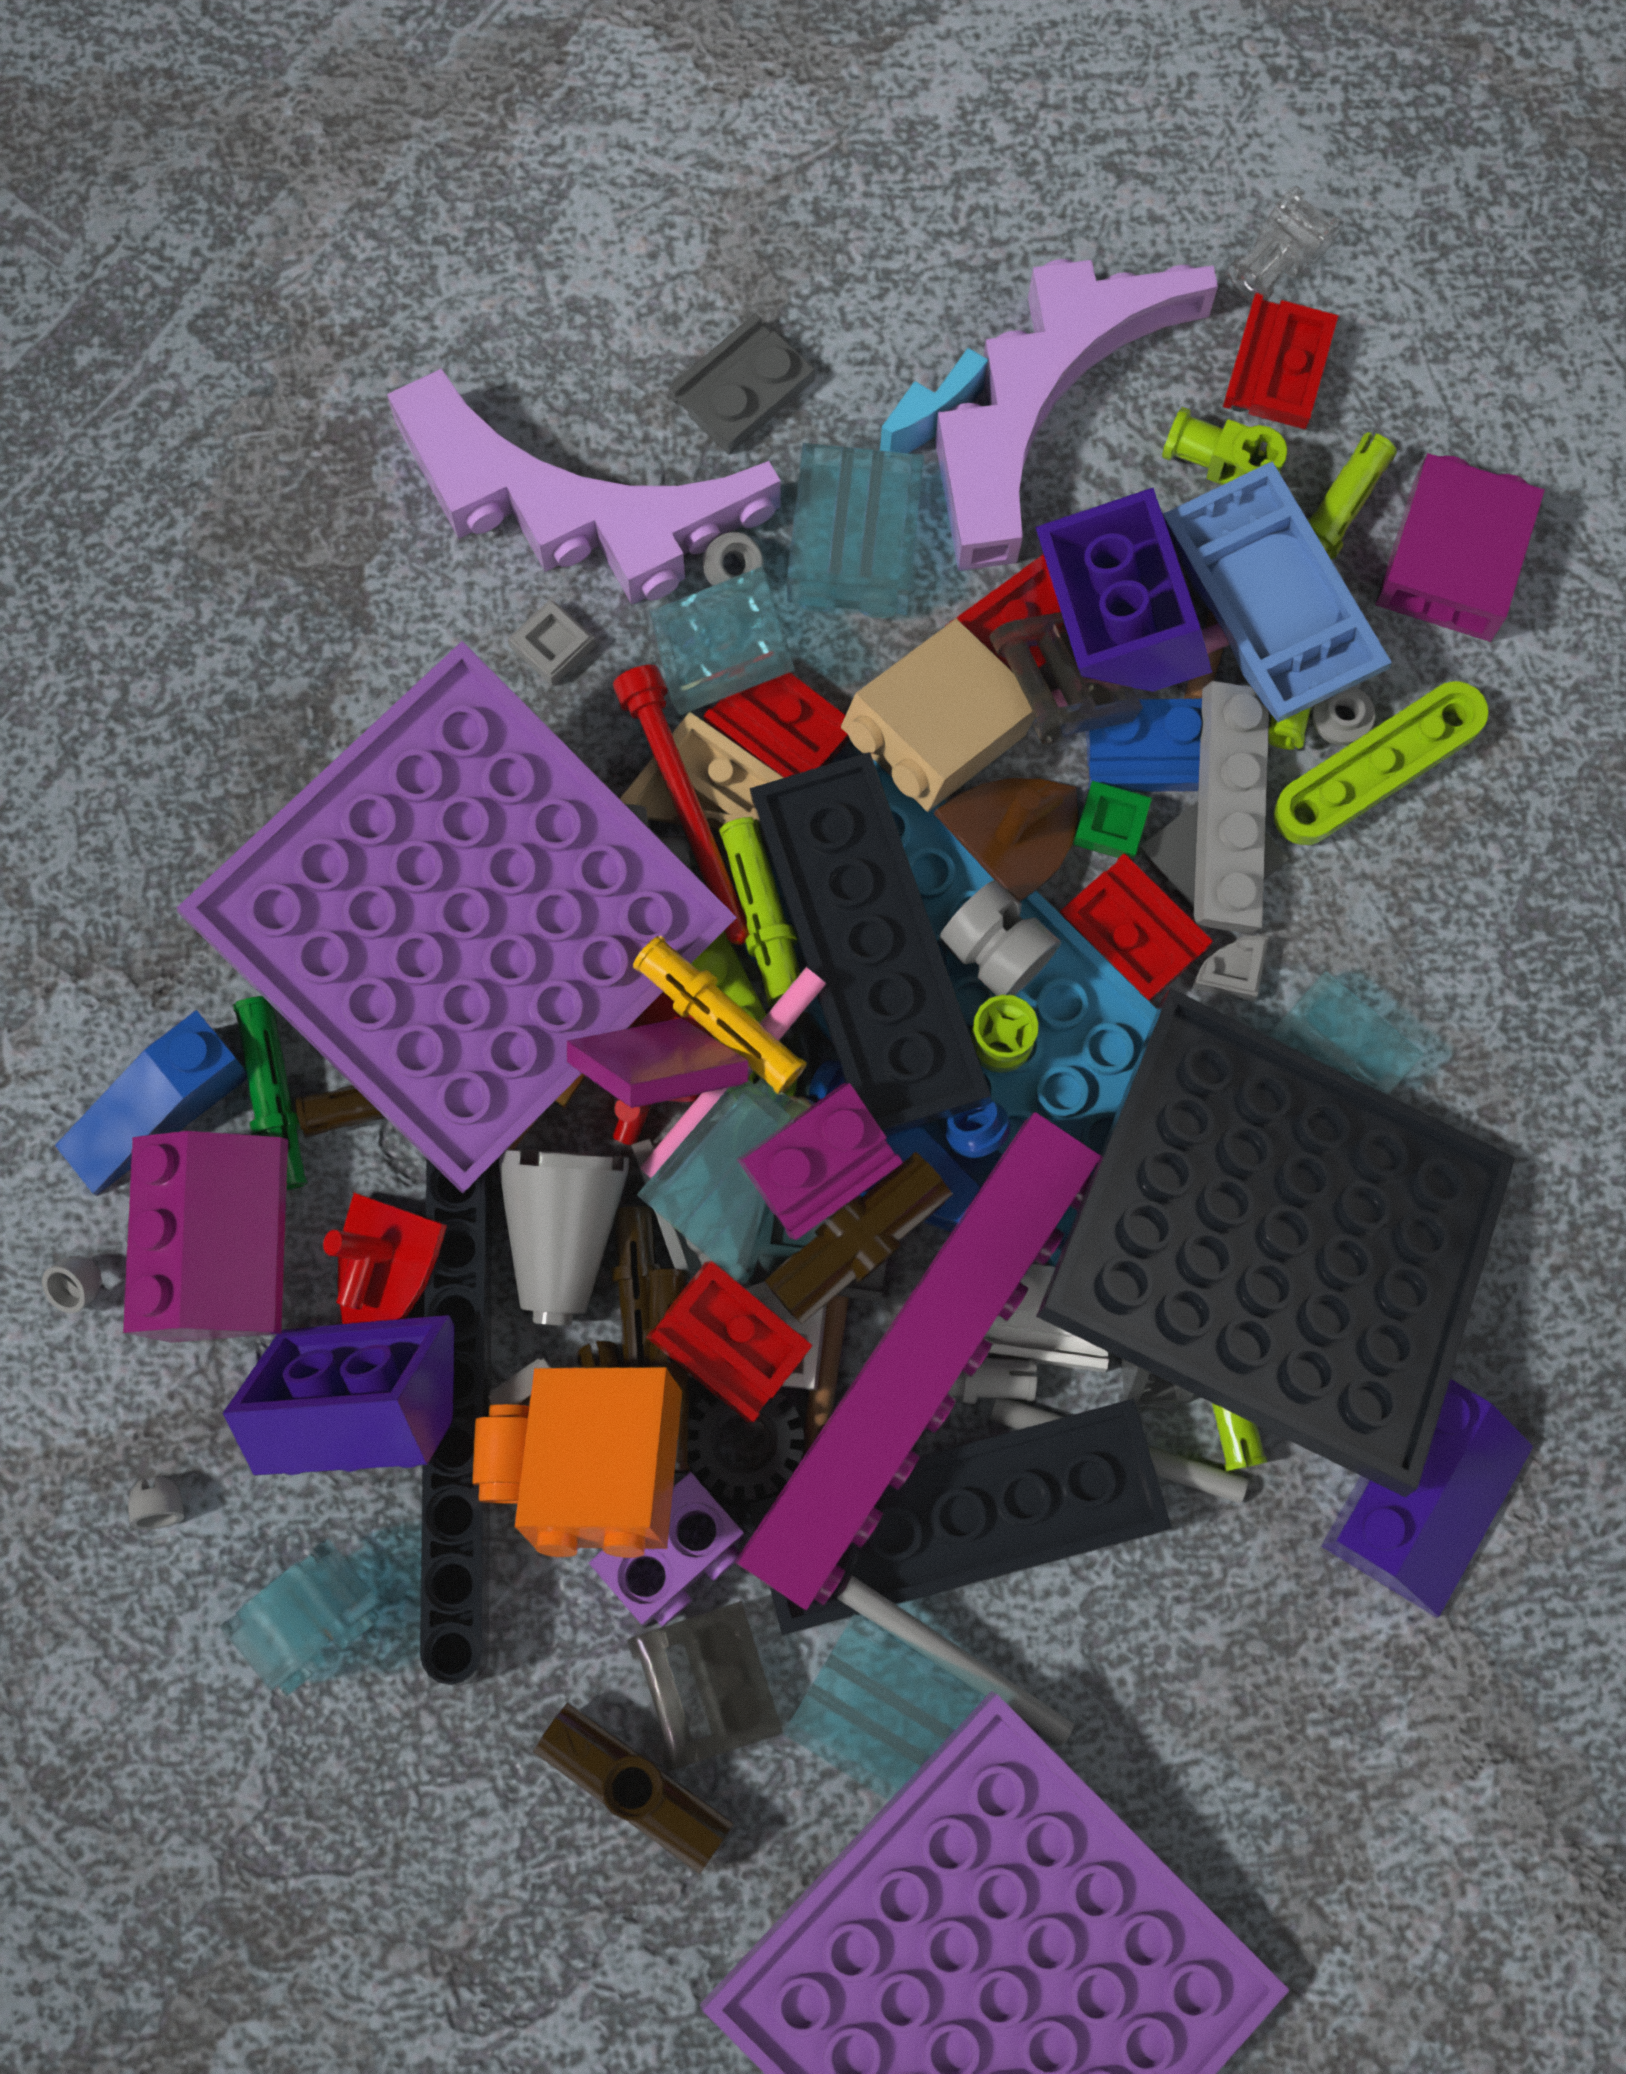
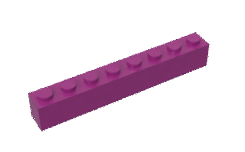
M1036 1112L1024 1121L734 1563L802 1609L807 1610L813 1600L822 1605L827 1602L845 1574V1570L837 1565L841 1556L851 1541L862 1547L880 1521L883 1513L874 1507L888 1484L898 1490L917 1464L920 1456L911 1449L925 1427L935 1433L951 1412L956 1399L949 1395L948 1392L961 1372L972 1377L989 1353L993 1343L985 1339L984 1336L997 1316H1000L1008 1321L1023 1301L1029 1288L1020 1282L1033 1261L1044 1266L1058 1247L1065 1233L1056 1228L1069 1206L1078 1211L1093 1174L1091 1172L1101 1157L1099 1154Z

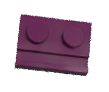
M843 1083L737 1159L772 1213L777 1215L785 1227V1232L789 1238L794 1240L803 1236L903 1163L898 1154H894L886 1142V1136L850 1083Z

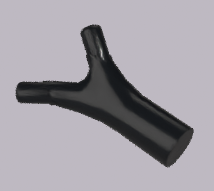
M767 1008L765 1010L766 1015L772 1008ZM804 1011L797 1018L796 1028L792 1025L782 1038L787 1048L799 1059H803L807 1063L804 1071L798 1077L797 1083L800 1096L809 1099L812 1078L820 1067L818 1046L823 1033L814 1024L811 1028L810 1015Z

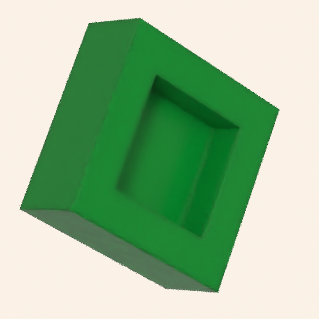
M1092 781L1073 845L1115 858H1119L1125 853L1133 861L1152 798Z

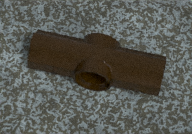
M914 1152L863 1197L859 1194L831 1215L814 1232L817 1236L799 1252L794 1253L776 1271H773L772 1275L764 1282L786 1310L802 1326L854 1280L857 1283L861 1282L903 1245L900 1241L915 1227L924 1223L953 1194L933 1167L917 1152Z
M569 1702L565 1704L563 1709L554 1718L533 1750V1753L603 1803L613 1815L629 1822L699 1875L735 1824L661 1770L654 1761L643 1757ZM629 1767H638L644 1770L650 1776L653 1784L652 1795L649 1801L640 1808H630L623 1805L615 1792V1782L619 1774Z

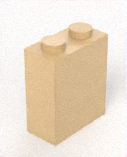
M954 619L856 692L841 728L849 735L850 740L858 750L863 753H871L872 759L893 778L895 785L903 794L912 797L929 812L1027 734L1044 702L960 621Z

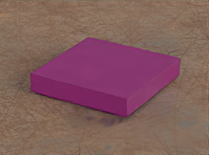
M682 1018L567 1040V1063L631 1108L738 1086L748 1082V1060Z

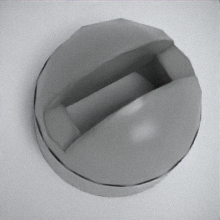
M80 1255L59 1260L48 1268L42 1277V1287L47 1299L53 1306L65 1313H76L91 1303L98 1295L102 1284L101 1271L93 1260Z
M156 1476L155 1488H150L146 1479L139 1480L130 1491L128 1501L130 1526L135 1529L149 1530L165 1528L181 1522L184 1519V1510L179 1487L171 1479L164 1476Z

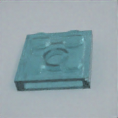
M763 566L650 611L670 699L679 715L795 670L772 583Z

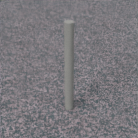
M996 1398L989 1420L1019 1430L1063 1418V1416L1012 1399ZM1148 1445L1157 1476L1240 1504L1242 1503L1248 1486V1478Z
M849 1575L842 1583L836 1595L837 1599L986 1697L991 1691L998 1694L1028 1726L1057 1745L1061 1746L1068 1739L1074 1727L1072 1721L854 1576Z

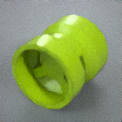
M998 995L989 998L979 1007L974 1017L970 1037L982 1067L992 1072L1007 1073L1018 1069L1027 1061L1038 1035L1039 1022L1035 1011L1025 1000L1014 995Z

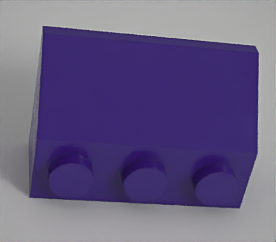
M1154 487L1036 527L1082 677L1153 692L1212 673L1202 630Z
M450 1315L282 1329V1334L275 1336L222 1413L253 1475H297L303 1472L334 1470L351 1472L366 1468L398 1466L412 1468L418 1465H427L453 1421L454 1324Z
M1450 1378L1418 1489L1405 1498L1360 1476L1321 1547L1437 1618L1441 1615L1533 1446L1492 1403Z

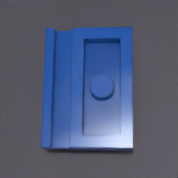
M1202 699L1088 700L1085 708L1087 764L1089 766L1088 788L1090 789L1092 781H1096L1130 792L1199 791Z

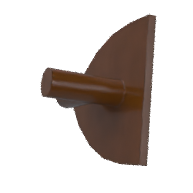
M1008 778L982 783L969 789L936 809L934 815L987 873L1021 902L1037 891L1058 871L1071 848L1078 820L1077 790L1074 786L1045 779Z

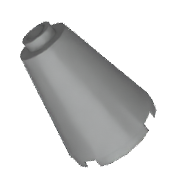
M506 1149L499 1156L498 1166L520 1308L533 1311V1323L572 1325L573 1313H586L629 1172V1158L606 1155V1157L590 1156L585 1153Z

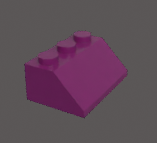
M181 1131L132 1138L123 1333L169 1343L282 1334L287 1139L282 1137Z

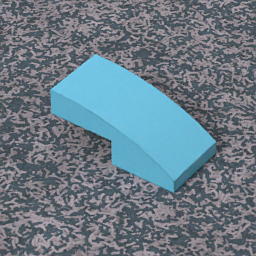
M967 348L935 393L914 381L882 425L880 455L888 460H892L911 452L933 439L936 435L938 412L949 411V409L959 404L973 403L982 392L985 384L988 359Z

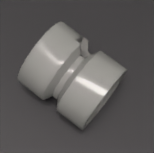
M993 880L977 891L958 910L944 927L939 936V941L964 965L976 962L980 966L978 979L996 996H1015L1049 962L1060 947L1061 941L1037 918L1023 919L1020 916L1022 904L998 881Z

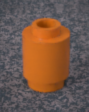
M513 1404L490 1405L489 1417L475 1419L472 1484L479 1485V1502L518 1504L529 1406Z

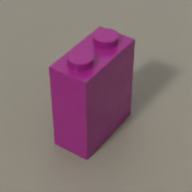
M1427 453L1413 481L1375 606L1491 642L1507 618L1545 489L1529 485L1523 478L1513 474L1497 475L1471 467L1465 460L1450 455L1436 456Z

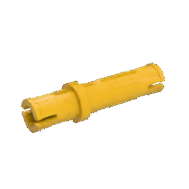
M662 936L652 939L638 954L633 963V968L638 972H642L675 1001L673 1009L684 1018L691 1015L722 1044L746 1058L748 1066L774 1088L773 1091L778 1095L784 1093L804 1071L807 1063L793 1054L756 1019L752 1018L716 986L718 978L708 970L701 972L673 949Z

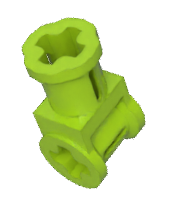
M1182 406L1170 429L1162 452V458L1171 461L1176 456L1208 469L1207 480L1224 485L1259 468V466L1252 465L1253 461L1261 463L1260 467L1273 461L1280 473L1281 468L1285 464L1288 450L1284 438L1271 427L1261 425L1249 427L1227 419L1224 428L1192 417L1191 409ZM1262 442L1267 443L1265 452L1260 450Z

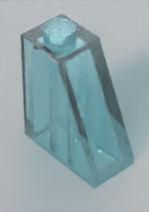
M762 1078L755 1085L748 1080V1082H744L742 1085L729 1087L637 1194L727 1274L742 1284H745L754 1273L771 1210L737 1159L793 1119L785 1112L793 1101L782 1091L778 1095L773 1090L774 1088Z

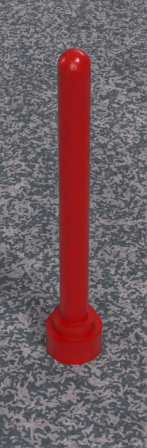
M648 664L632 668L619 675L614 680L612 686L621 708L624 711H629L632 718L639 719L706 887L737 917L724 930L727 939L732 944L742 945L746 943L745 939L749 936L744 911L663 713V709L666 706L664 697L668 693V689L658 666Z

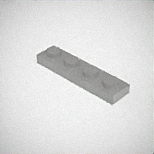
M1211 681L1202 689L1194 922L1202 927L1252 934L1262 928L1269 710L1252 687Z

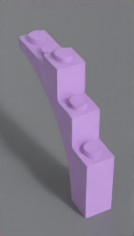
M1057 259L1046 263L1044 266L1033 267L1028 302L1034 333L1027 334L1020 330L1008 331L996 338L986 339L983 357L988 359L985 378L988 406L981 407L976 403H964L952 407L949 411L938 412L935 444L958 571L1018 563L1023 538L1019 497L1022 470L1034 437L1054 405L1089 368L1124 344L1167 326L1209 317L1218 288L1214 265L1198 268L1190 265H1177L1164 272L1137 276L1133 273L1123 272L1096 281L1092 260L1073 262L1069 259Z
M442 369L387 394L394 421L458 539L472 532L474 534L488 532L498 526L505 516L513 513L545 572L558 565L561 567L575 565L585 559L590 554L591 549L599 546L631 605L645 598L657 600L674 591L679 582L685 579L684 554L688 552L691 554L703 553L708 545L718 536L742 526L745 528L756 527L771 518L776 509L781 508V480L770 461L724 478L679 486L623 485L586 478L536 459L504 439L465 403Z

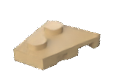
M689 712L672 735L710 829L720 832L719 830L724 824L738 818L753 817V820L758 819L749 788L782 779L783 777ZM653 757L621 796L620 800L624 804L646 807L648 820L681 825L655 757Z

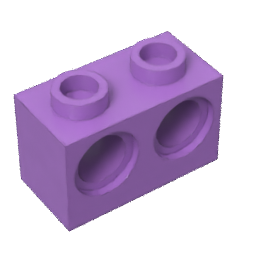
M690 1472L673 1487L667 1549H645V1554L636 1558L616 1557L608 1555L602 1550L589 1562V1565L644 1628L654 1619L661 1627H664L692 1602L691 1597L685 1591L706 1573L714 1582L735 1564L734 1562L741 1553L736 1545L745 1537L744 1532ZM692 1515L707 1516L716 1525V1537L713 1543L701 1551L686 1549L680 1544L678 1539V1530L681 1523ZM645 1559L659 1562L664 1567L666 1574L662 1589L650 1597L635 1595L628 1585V1575L631 1568L637 1562Z

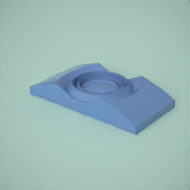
M1273 461L1163 513L1172 544L1193 589L1215 616L1228 640L1243 676L1277 722H1281L1390 669L1391 660Z

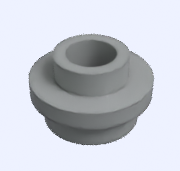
M729 532L718 536L708 545L703 557V569L706 578L717 590L726 594H741L750 590L759 582L764 569V558L761 549L752 538L742 533ZM727 553L736 555L741 562V569L737 575H731L724 569L723 558Z
M1351 687L1314 705L1312 721L1316 731L1325 741L1334 745L1348 746L1372 729L1375 721V709L1372 701L1363 691L1356 687ZM1340 705L1348 707L1354 712L1355 719L1349 721L1340 719L1335 713V707Z

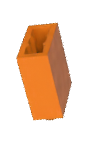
M666 1367L534 1368L515 1527L536 1548L537 1552L553 1557H571L577 1554L578 1548H603V1552L608 1555L636 1558L643 1556L645 1549H667L682 1390Z

